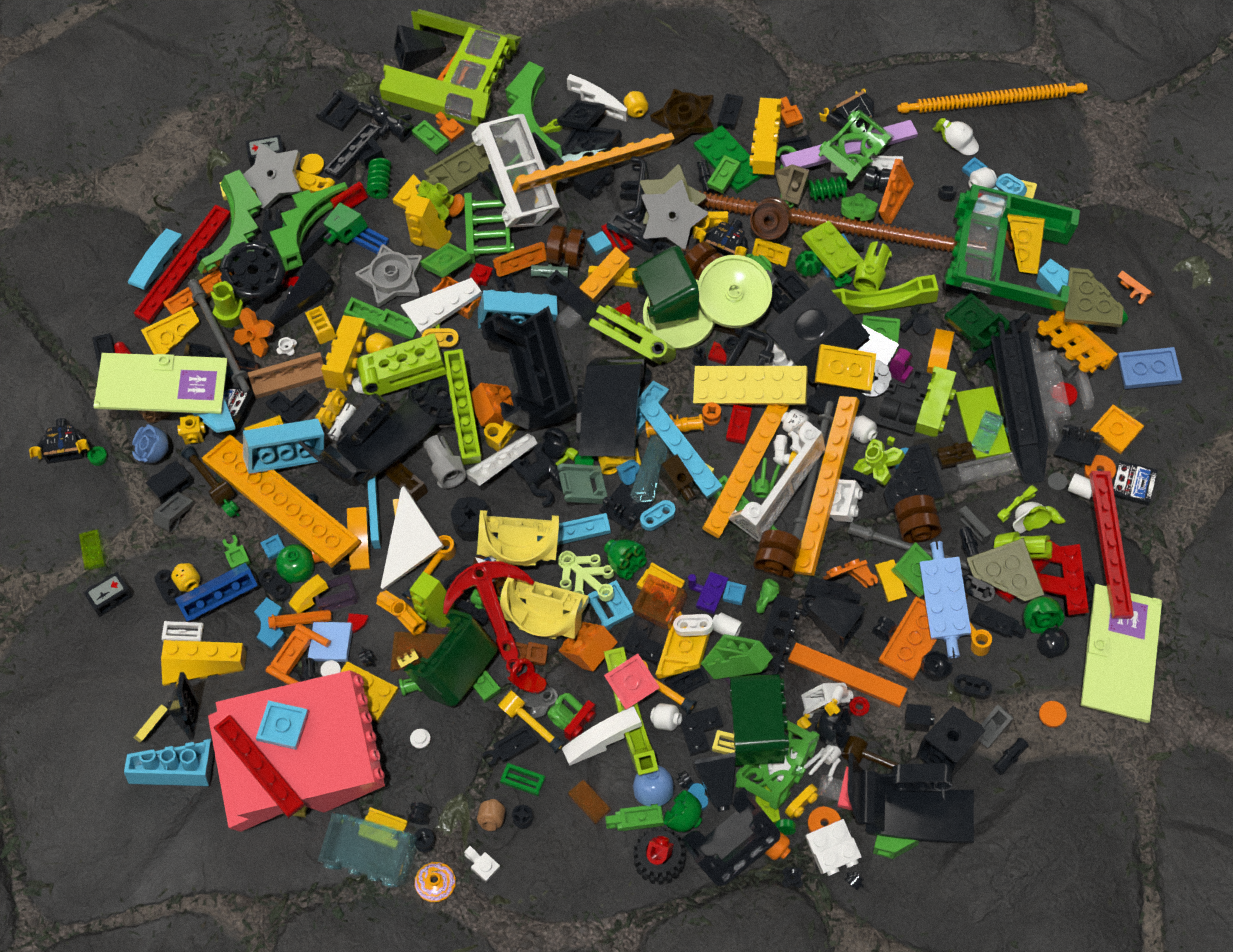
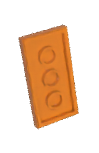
M917 596L915 597L878 659L879 663L913 681L921 669L922 657L932 650L938 640H931L924 600Z

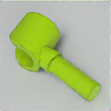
M568 448L563 458L556 462V465L563 464L569 458L575 461V457L579 454L578 451L574 448Z

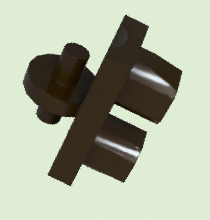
M971 441L961 444L955 442L952 446L937 449L941 466L944 469L953 465L976 461Z

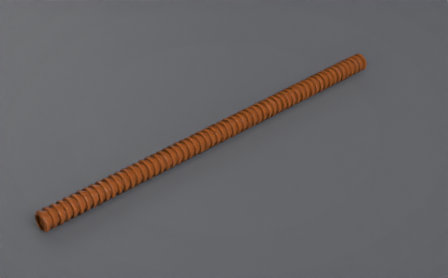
M704 192L703 194L707 198L699 205L702 208L706 206L707 209H710L712 207L713 210L717 208L718 211H721L723 209V211L728 210L729 213L734 211L735 214L739 212L740 215L745 213L748 216L749 214L751 215L758 203L755 200L751 202V200L746 201L744 198L740 200V198L735 199L733 196L729 198V196L724 197L722 194L718 196V194L713 195L711 192L709 194ZM795 208L791 209L792 219L790 224L794 222L796 225L800 223L801 226L805 224L807 227L811 225L812 228H815V226L817 227L830 221L840 233H843V231L846 234L851 233V235L856 233L857 236L863 235V237H874V239L879 238V240L885 239V241L891 240V242L896 241V243H908V245L913 244V246H925L924 248L942 249L941 251L943 252L944 250H947V252L953 251L954 246L957 245L953 236L949 238L947 235L943 237L941 234L936 235V233L932 235L930 232L924 233V231L919 232V230L913 231V229L907 230V228H896V226L891 227V225L885 226V224L879 225V223L874 224V222L857 221V219L851 220L849 218L846 219V217L840 218V216L818 214V212L812 213V211L807 212L805 209L804 211H801V209L796 210ZM968 239L967 248L986 253L987 243L984 242L982 244L981 241L976 243L975 240L971 242Z

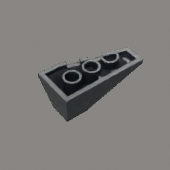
M310 257L296 275L299 277L294 286L290 285L286 300L280 301L269 321L275 325L274 331L321 301L332 291L333 283L331 276L314 258Z
M190 342L186 343L184 356L226 358L223 351L216 353L211 351L209 346ZM239 356L234 357L241 371H246L248 374V372L258 370L259 363ZM227 361L226 377H232L234 373Z
M180 672L172 698L168 701L167 711L188 739L193 740L200 702L185 673Z

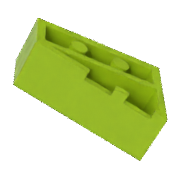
M934 366L932 379L928 384V391L923 400L915 432L937 438L939 431L943 432L946 423L943 419L944 416L949 415L951 405L948 404L950 400H954L956 390L953 389L956 372Z
M423 571L409 589L415 612L424 621L427 620L448 633L450 630L446 625L450 621L443 614L444 598L447 592L439 580Z

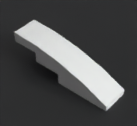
M569 74L567 78L568 90L579 93L582 101L605 104L606 111L603 113L604 115L627 122V108L616 98L600 87Z
M634 706L598 723L562 747L569 766L606 751L607 745L624 739V733L641 727L642 723Z

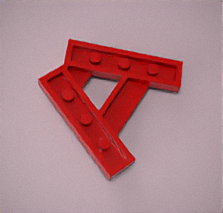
M1052 542V557L1050 559H1032L1043 591L1066 596L1069 615L1089 613L1080 544L1059 546ZM1050 562L1060 563L1063 566L1064 578L1041 574L1040 572ZM996 588V594L1009 603L1016 597Z

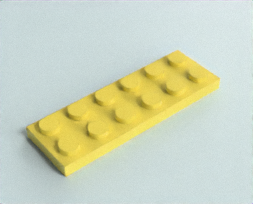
M695 366L693 403L695 405H705L709 402H714L718 405H806L808 367Z

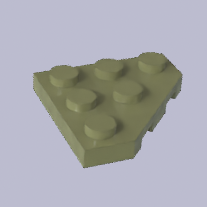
M1070 268L1068 280L1070 289L1068 303L1065 308L1064 322L1121 327L1124 307L1111 296V293L1102 283H1099L1094 278V274L1089 269Z
M1024 538L967 557L973 577L983 580L1002 591L1017 596L1024 601L1045 594Z

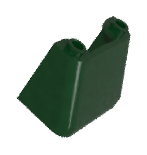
M672 246L636 266L634 271H632L633 281L638 285L643 284L649 297L648 315L652 317L655 324L698 317V285L680 246Z

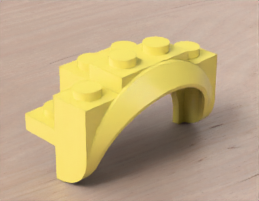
M480 510L477 554L485 557L493 556L496 558V561L522 566L536 565V562L539 560H556L559 516L552 515V520L487 516V511ZM493 532L498 533L497 538L492 534ZM537 535L543 537L537 541Z
M507 577L501 593L500 607L504 619L513 622L519 627V630L556 639L561 635L575 639L581 628L582 613L589 602V596L535 582L531 586ZM520 598L526 599V604Z

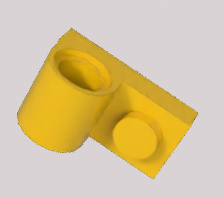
M728 211L708 212L707 216L692 226L693 236L696 229L706 231L709 228L718 226L720 222L728 223Z
M506 420L503 423V427L497 423H490L484 429L485 441L488 446L498 452L506 446L520 426Z
M635 448V456H598L601 472L604 475L616 473V467L628 460H635L641 465L637 448Z

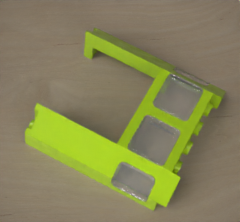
M421 9L411 11L414 29L423 31L425 26L464 36L463 41L443 81L384 65L385 79L380 84L381 99L435 115L441 111L446 118H453L456 121L478 127L481 121H484L490 107L489 96L492 84L497 81L498 72L504 66V59H511L513 53L517 52L522 37Z

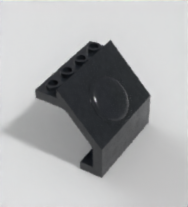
M822 280L816 283L764 328L796 366L808 367L807 379L812 384L815 383L819 346L821 344L854 350L870 336L853 313Z

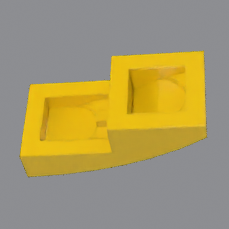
M894 559L874 565L880 584L882 583L887 602L907 597L903 581L891 571L896 564Z
M318 574L315 575L294 594L289 602L290 607L296 613H301L314 605L312 598L328 589L327 583Z

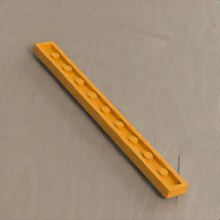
M663 133L652 139L645 138L638 143L632 142L621 148L615 147L607 152L601 151L594 156H584L577 161L570 160L560 166L553 165L546 170H536L529 175L522 174L515 179L512 189L514 193H518L629 160L632 156H643L667 149L675 138L672 133Z
M839 397L804 529L801 549L796 560L797 563L794 570L796 574L815 575L860 402L857 397Z
M767 405L702 527L704 531L716 538L721 536L729 521L728 518L735 510L789 405Z

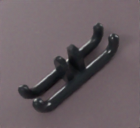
M632 156L630 158L631 162L638 163L634 164L632 169L639 171V180L623 181L620 187L624 191L620 192L619 197L621 199L636 200L635 207L625 210L624 215L626 217L635 216L629 219L639 223L645 213V205L641 198V195L645 193L640 181L648 180L649 172L645 159L640 156Z

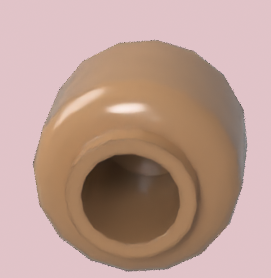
M495 799L482 802L477 815L478 824L487 831H494L500 828L506 812L505 807Z

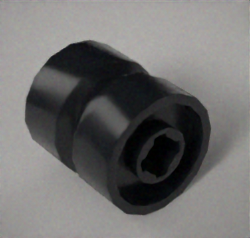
M868 165L863 188L871 190L878 188V191L885 192L892 169L883 168L879 170L877 166Z

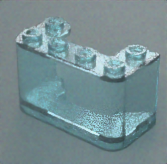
M332 812L318 861L324 863L323 867L340 870V867L348 868V873L360 875L361 872L368 874V879L374 881L382 880V885L392 888L398 887L404 883L417 835L352 815Z

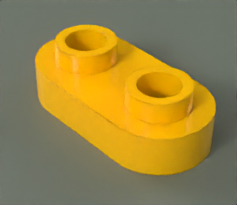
M431 328L425 330L422 334V337L435 333L440 348H454L459 343L458 333L450 328ZM453 337V341L448 342L447 338Z
M810 784L790 803L785 810V814L791 819L793 817H800L805 810L804 807L808 803H814L819 797L817 794L819 789Z

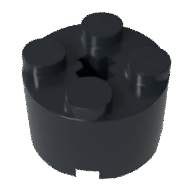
M477 497L459 498L451 511V519L455 533L462 540L469 542L478 541L480 510L487 511V516H490L486 501Z

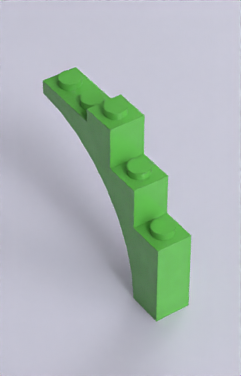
M529 61L505 89L507 101L512 104L507 114L508 117L524 114L531 134L535 132L561 158V145L551 140L540 129L533 116L535 97L546 78L544 68Z
M240 170L225 175L221 182V187L227 196L230 206V233L221 247L201 260L198 266L201 274L215 271L220 267L223 256L230 252V248L244 241L249 243L248 241H251L256 236L258 226L254 222L253 217L259 214L262 203ZM235 257L233 261L237 262L238 258Z
M345 182L314 193L306 190L292 195L295 209L281 213L285 227L270 232L273 245L280 255L285 271L303 265L300 247L304 235L316 219L333 208L330 200L348 189Z

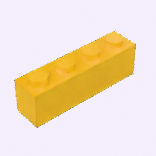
M164 640L161 656L162 685L167 686L170 683L177 682L180 672H184L189 680L208 678V676L215 674L224 675L244 671L247 653L243 643Z

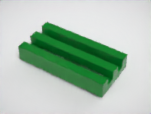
M507 763L500 783L539 796L546 777ZM509 770L539 780V782L537 783L524 777L509 773ZM506 777L511 778V779L516 780V781H519V782H522V783H525V784H528V785H530V786L536 787V789L531 788V787L526 786V785H523V784H520V783H517V782H514V781H512V780L506 779Z

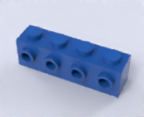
M244 563L177 597L175 601L188 622L198 618L207 611L216 609L225 602L233 600L242 593L251 591L258 585L249 567Z

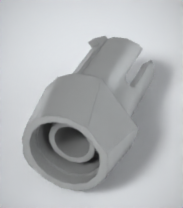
M435 435L425 441L423 446L433 463L431 470L438 480V486L441 488H452L461 484L466 478V471L461 457L454 456L443 436H440L439 440L438 436Z

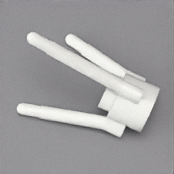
M827 745L804 765V768L807 769L821 757L810 770L809 775H812L823 762L828 765L832 763L822 791H826L834 771L841 761L838 758L841 755V750L836 746Z

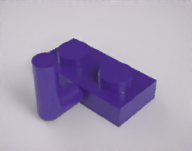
M710 572L703 586L696 583V576L694 574H690L688 576L689 589L701 593L696 608L715 615L729 578Z

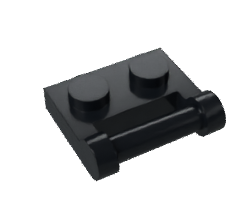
M336 89L333 97L322 110L318 111L316 117L320 121L343 132L360 111L357 109L359 101ZM338 101H341L342 103L337 107L331 116H328L327 114L331 111L335 104Z

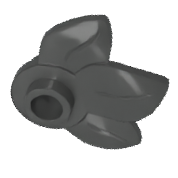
M546 685L544 691L537 694L527 692L521 699L526 702L524 706L531 708L530 715L537 719L548 712V709L555 704L559 695L555 689L548 688Z

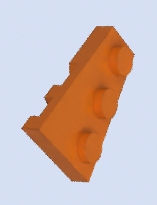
M895 159L879 208V213L885 224H892L914 185L902 159Z

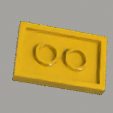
M821 344L819 346L815 383L871 391L876 353Z
M347 661L341 672L351 670L362 676L364 692L368 699V711L372 720L379 723L398 693V687Z

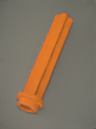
M330 610L280 616L272 614L271 617H268L269 629L273 628V630H276L278 627L294 626L298 623L302 625L313 622L331 621L332 616Z

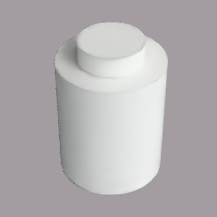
M1075 473L1068 491L1090 500L1093 497L1090 479Z
M722 612L719 615H715L712 619L714 624L713 631L722 635L738 636L743 622Z

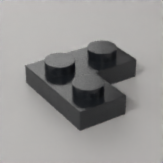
M304 390L293 401H290L278 391L265 404L277 416L280 415L281 419L287 424L300 422L319 402L307 390Z
M637 614L621 647H624V651L632 655L639 654L641 659L657 665L664 649L663 644L649 639L655 626V621Z
M717 706L682 716L680 726L690 757L710 751L705 732L723 727Z

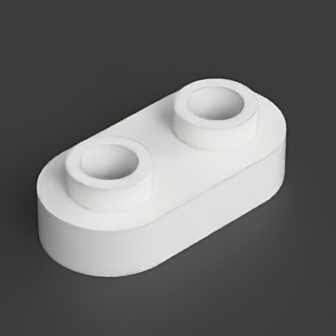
M707 614L681 615L673 623L675 632L680 636L707 635L714 628L713 620Z

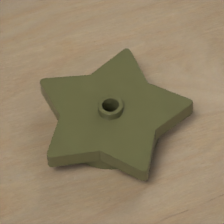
M679 164L663 179L640 181L645 194H664L679 180H682L690 202L698 206L707 198L705 194L688 185L682 167ZM647 210L643 221L644 224H647L649 218ZM670 212L669 217L674 219L676 216L675 212Z

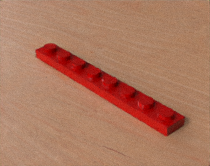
M215 204L135 310V317L151 324L163 308V302L172 296L196 264L198 251L208 248L231 217L230 211Z
M1091 471L1089 476L1112 618L1131 619L1134 616L1111 472Z

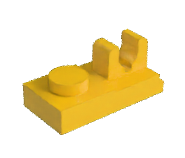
M756 238L752 254L753 256L763 255L770 262L786 267L792 248Z

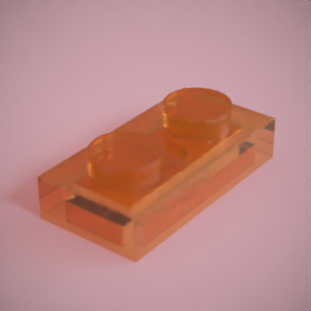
M584 780L568 792V796L594 824L611 811L608 805Z

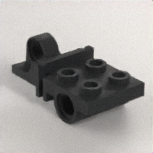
M914 369L909 386L890 380L876 422L877 426L913 437L932 374Z

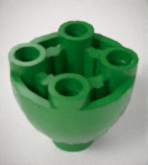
M612 539L605 545L604 551L607 553L610 567L619 577L625 580L631 579L633 574L647 562L645 548L636 541L627 539L615 541Z

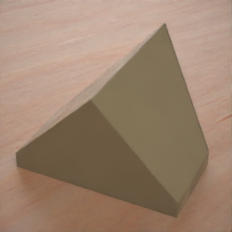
M793 164L776 170L775 175L781 192V199L799 204L808 184L810 170Z

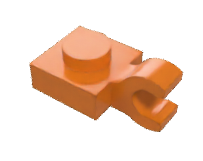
M787 97L780 98L781 118L786 128L803 123V117L797 105L791 106Z
M441 111L435 115L437 118L436 123L441 126L440 133L451 143L465 133V129L453 118L448 121Z

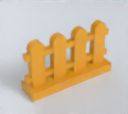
M1065 308L1062 312L1057 311L1055 316H1050L1048 321L1044 322L1041 320L1038 323V332L1043 336L1050 335L1053 338L1051 344L1054 347L1066 349V358L1069 360L1077 359L1080 362L1078 367L1083 372L1090 371L1094 373L1098 366L1106 370L1110 368L1118 355L1083 323L1064 322ZM1060 329L1062 333L1058 334L1055 331ZM1073 341L1076 345L1071 346L1069 343ZM1087 353L1090 357L1085 358L1082 355Z

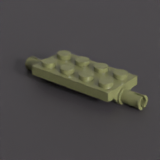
M502 137L495 139L498 150L510 144L509 141H503ZM472 142L424 170V175L427 177L425 181L432 185L436 183L445 185L448 193L451 195L477 180L479 172L484 174L487 171L489 173L491 171L488 167L490 161L484 145L477 146L475 142ZM420 183L418 185H415L417 192Z

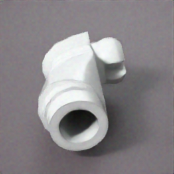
M777 435L773 443L775 451L773 460L777 464L784 466L789 464L790 454H786L788 437Z

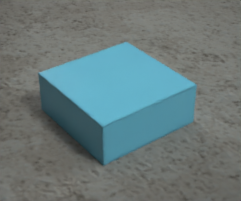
M603 231L587 238V243L596 256L612 248L611 242Z

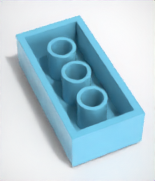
M319 419L244 430L243 459L248 474L318 462L298 442L301 440L313 448L324 450V432Z

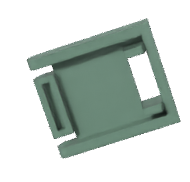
M564 463L557 466L566 502L603 504L602 501L607 497V492L600 466ZM590 478L595 479L597 490L594 493Z

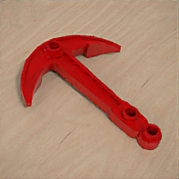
M502 561L476 563L460 573L447 590L444 598L443 614L447 615L453 603L463 595V591L475 586L496 635V643L502 660L506 662V670L510 673V664L516 663L520 659L517 658L518 650L512 634L508 631L492 580L507 579L509 577L514 579V581L531 586L535 582L517 566ZM481 571L483 573V576L478 577L476 575V572ZM503 645H509L510 650L505 651ZM522 664L518 667L516 674L522 669Z

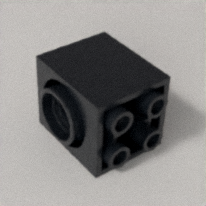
M953 705L924 736L917 757L926 764L946 763L951 765L953 777L978 749L986 730L979 722L973 721L963 710Z

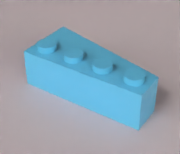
M1049 259L1039 270L1036 283L1045 292L1058 294L1062 285L1068 286L1069 271L1052 259ZM1084 324L1089 329L1094 326L1093 324Z
M484 290L478 307V328H481L480 323L496 313L522 323L547 306L550 307L555 323L557 317V296L532 294L529 292L514 293L512 291Z
M206 739L201 743L194 744V742H190L180 747L173 748V746H169L158 751L153 749L127 754L124 774L128 784L209 786L214 746L211 739Z

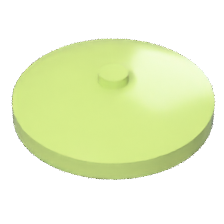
M727 255L714 260L703 270L698 281L699 305L702 311L710 320L724 327L741 328L755 323L766 313L771 302L772 284L769 275L759 263L745 256Z
M649 297L646 298L643 307L645 326L652 330L651 334L669 343L675 350L689 349L702 343L710 335L716 324L704 314L700 305L698 306V317L655 324L652 317L648 315Z

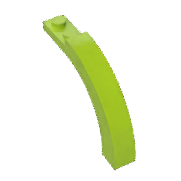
M624 647L603 651L608 672L627 661ZM613 691L617 711L620 713L625 709ZM638 703L631 707L634 706L642 726L624 733L635 770L638 775L657 771L658 766L654 750L650 745L644 728Z

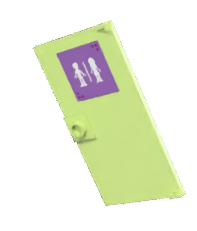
M102 353L94 409L222 414L227 358L174 356L167 354Z
M1095 584L1086 649L1081 706L1149 723L1162 600L1130 593L1134 616L1131 619L1112 618L1107 586Z

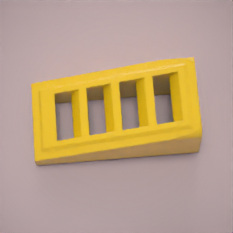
M322 305L305 312L319 344L336 338L335 331Z

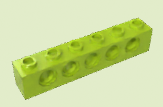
M463 350L445 351L444 362L463 465L480 463L481 454Z

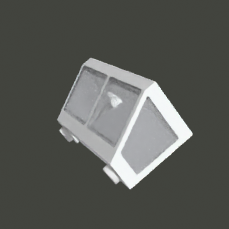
M516 114L480 124L473 131L472 138L477 146L484 145L506 203L502 211V218L506 227L542 226L560 208L551 183L514 193L512 189L515 179L519 175H529L536 170H545L524 114Z
M807 420L792 427L788 433L793 440L790 448L797 455L762 505L750 502L744 509L740 511L734 510L728 518L758 542H760L762 533L769 530L825 450L822 432Z

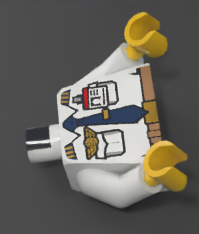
M823 683L802 694L805 710L803 712L804 716L797 721V725L807 729L812 724L808 718H812L814 713L823 712L824 710L827 711L830 717L834 713H839V707L853 700V692L847 689L845 683Z

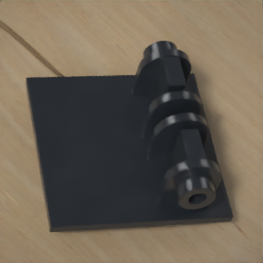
M1072 424L1065 425L1063 429L1065 433L1054 455L1091 466L1104 440L1103 435L1088 429L1083 431L1082 427L1078 429V427L1072 426Z
M621 483L609 498L605 497L602 503L604 505L599 511L603 514L606 513L607 517L631 531L640 520L641 514L648 510L653 502L624 483Z

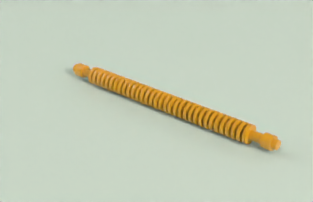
M1066 83L1053 84V86L1050 84L1044 85V87L1041 85L1035 86V88L1032 86L1026 87V89L1023 87L1017 88V90L1014 88L1008 89V91L1007 89L999 90V92L998 90L990 91V93L987 91L985 93L981 92V95L978 92L976 94L972 93V95L969 93L967 95L963 94V96L960 94L958 96L954 95V97L952 95L949 97L945 96V98L943 96L940 98L936 97V99L933 97L931 100L930 98H927V100L924 98L922 101L918 99L917 103H900V105H897V111L909 113V111L918 110L919 113H922L923 110V113H926L927 111L931 112V110L935 112L936 110L944 111L945 109L954 110V108L963 109V107L972 108V106L981 107V105L990 106V104L999 105V103L1008 104V102L1017 103V101L1026 102V100L1035 101V99L1044 100V98L1053 99V97L1062 98V96L1067 97V93H1084V91H1087V84L1076 83L1074 86H1067Z

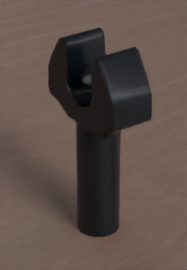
M916 304L911 307L912 316L900 327L901 332L905 333L913 325L916 317H928L929 309L923 314H919L918 312L921 310L922 304Z

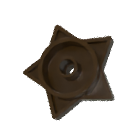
M673 89L671 97L666 101L664 107L651 114L650 119L652 122L667 128L669 133L673 134L675 138L674 144H677L691 133L713 132V124L708 113L714 102L713 95L698 96L693 93H683Z

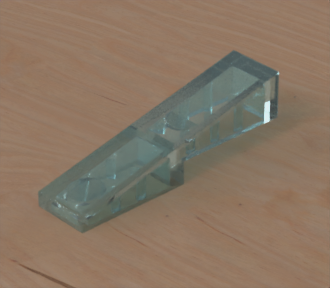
M659 435L651 436L630 496L636 502L654 501L661 464L666 460L668 449Z

